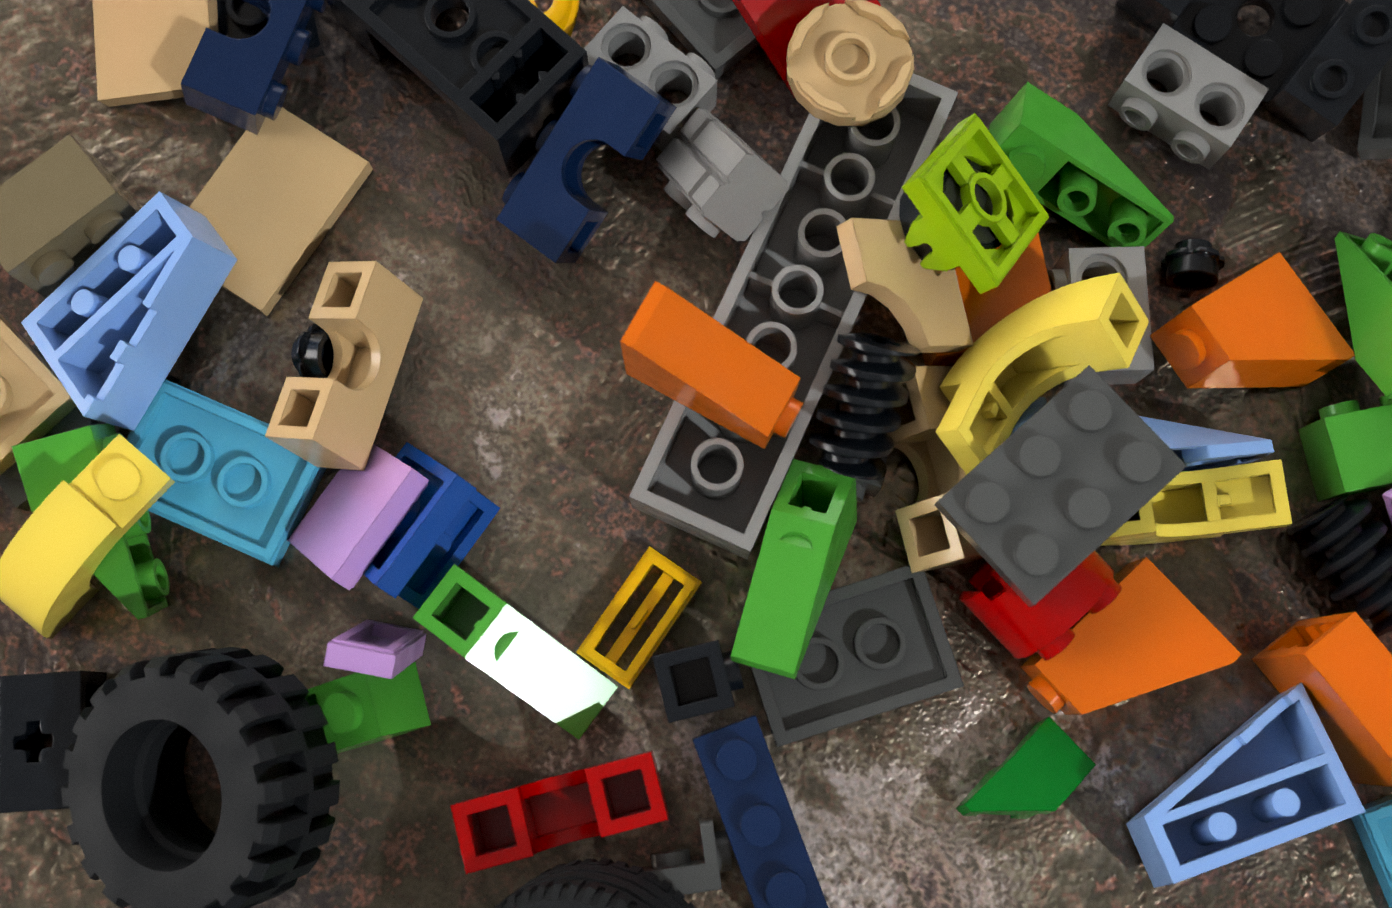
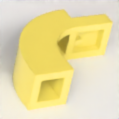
M1121 273L1078 281L1030 301L986 331L953 365L939 387L949 400L950 405L936 430V434L966 475L1011 435L1017 421L1026 409L1053 387L1075 378L1089 365L1096 372L1129 368L1149 320Z
M118 434L70 484L63 480L38 506L14 536L0 558V600L42 636L53 639L99 591L90 583V580L104 557L175 481L123 436Z
M1282 460L1180 472L1101 545L1118 546L1176 542L1221 537L1222 534L1291 526L1292 518Z

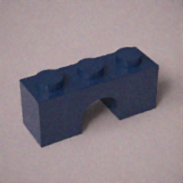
M242 0L260 9L267 16L268 23L258 34L243 39L227 37L206 27L181 81L186 105L258 135L265 117L274 121L279 115L288 90V86L282 84L281 81L290 63L299 66L303 61L312 36V32L305 29L313 10L320 13L324 12L328 5L326 0Z
M600 57L597 58L593 66L587 65L574 79L569 91V96L572 100L560 119H553L540 133L535 145V149L538 151L536 157L526 172H520L508 184L502 197L505 206L496 219L554 263H576L608 214V211L595 203L584 190L581 173L588 155L600 146L610 145L626 157L643 160L677 108L617 64Z
M751 715L692 738L754 908H828L756 715Z

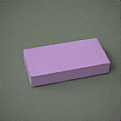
M365 620L328 642L324 666L393 679L423 656L426 633L419 629Z

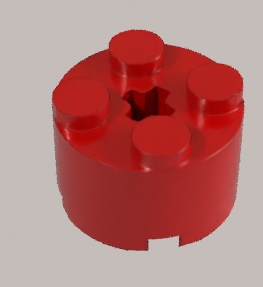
M1094 551L1032 607L1027 606L987 561L969 580L977 591H962L959 599L1014 658H1027L1037 652L1047 661L1058 655L1071 643L1075 633L1070 628L1088 611L1091 614H1096L1106 608L1119 595L1122 587L1113 579L1114 570Z

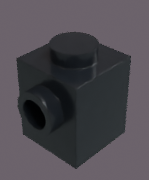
M719 640L652 656L668 723L735 707L732 691L744 689L738 663L731 661L732 650L722 653Z

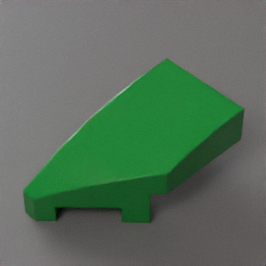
M1049 716L1036 723L1002 764L988 771L956 809L962 816L993 814L1010 815V818L1028 819L1037 814H1049L1058 809L1096 764Z

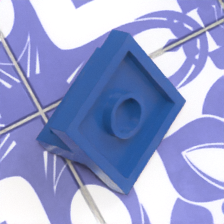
M406 442L395 458L412 467L430 481L363 575L375 586L395 599L399 596L419 609L454 564L459 566L498 513L500 507L479 493L474 486L458 474Z

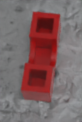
M653 750L477 796L450 805L466 874L532 857L541 851L596 836H601L602 838L666 821L669 818V811Z

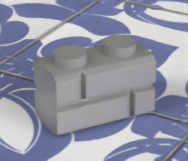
M697 108L680 129L682 137L680 139L673 138L656 159L660 170L670 179L663 190L687 210L685 214L711 237L715 238L723 230L737 242L746 241L763 221L761 213L763 211H771L789 190L788 181L706 108Z

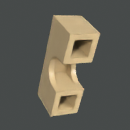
M377 261L329 262L308 319L320 326L331 340L334 353L331 372L328 378L286 377L265 437L316 467L364 471L423 298Z
M916 366V374L913 379L899 382L908 390L909 397L907 403L903 406L893 407L901 415V424L894 432L887 433L894 440V448L901 450L909 458L918 478L919 492L915 504L895 510L911 573L957 566L983 558L935 506V503L966 476L964 470L936 434V430L950 405L949 400L939 387L953 366Z

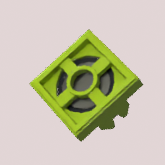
M976 113L959 122L901 187L904 192L900 198L899 217L906 237L904 241L906 246L912 247L921 258L920 265L923 269L949 271L960 267L979 294L999 286L1049 218V214Z

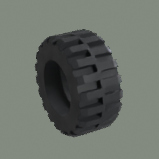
M237 647L210 648L154 657L151 660L135 662L121 669L114 679H108L90 699L93 706L83 709L72 730L78 736L75 743H71L65 752L63 768L69 769V783L61 787L63 807H70L73 824L66 827L72 845L80 844L86 857L80 862L90 879H101L106 885L102 893L115 905L121 908L132 905L131 908H251L280 896L294 887L297 879L308 874L319 860L321 850L317 846L328 843L335 822V817L329 815L330 807L337 805L339 802L340 780H333L332 764L339 761L335 742H327L322 727L329 723L321 707L318 704L310 706L305 699L310 691L294 674L281 676L284 668L279 662L264 654L255 656L248 649ZM192 733L209 752L220 780L222 808L216 833L210 830L197 815L185 785L184 758Z

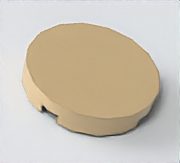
M845 0V4L829 6V3L814 8L797 24L787 48V81L796 101L815 118L836 126H864L886 117L902 101L914 71V54L912 57L909 35L904 25L886 8L866 0Z

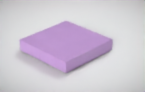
M373 444L365 470L340 469L287 541L330 579L350 591L423 493L430 480Z

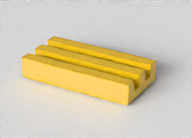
M649 546L576 653L630 690L692 600L702 582ZM653 566L663 571L662 575L604 657L596 651V648ZM676 580L683 585V588L627 670H623L616 664L672 582Z

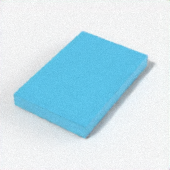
M167 379L163 382L134 431L131 430L126 439L175 481L148 509L150 512L279 568L290 545L287 540L300 524L326 468L316 467L266 438L265 434L269 426L268 423Z

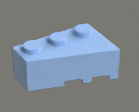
M159 191L21 323L84 417L134 431L238 259L206 216Z
M1301 682L1276 695L1130 819L1126 826L1153 887L1156 888L1181 882L1366 811Z

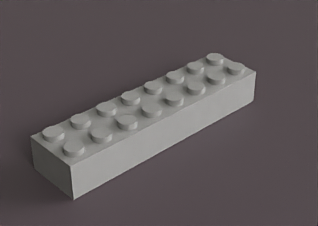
M913 73L902 101L886 117L864 126H836L815 118L809 113L780 174L788 181L789 190L771 211H763V221L754 230L713 319L799 376L801 379L794 398L804 404L787 436L783 438L773 433L766 448L763 449L674 400L630 493L629 498L632 508L748 560L822 397L824 384L828 383L832 375L833 369L830 368L831 359H839L844 348L843 345L837 342L838 334L851 333L868 295L851 290L836 226L852 217L900 220V198L904 192L901 187L932 153L958 92Z

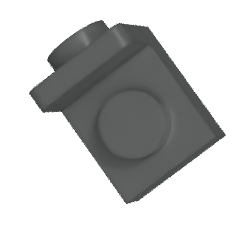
M712 817L699 819L703 859L691 860L690 849L650 854L651 866L642 867L644 872L648 873L651 871L658 876L659 881L665 880L672 884V889L676 892L679 890L683 895L721 890L720 872L733 871L727 832L726 830L714 832Z

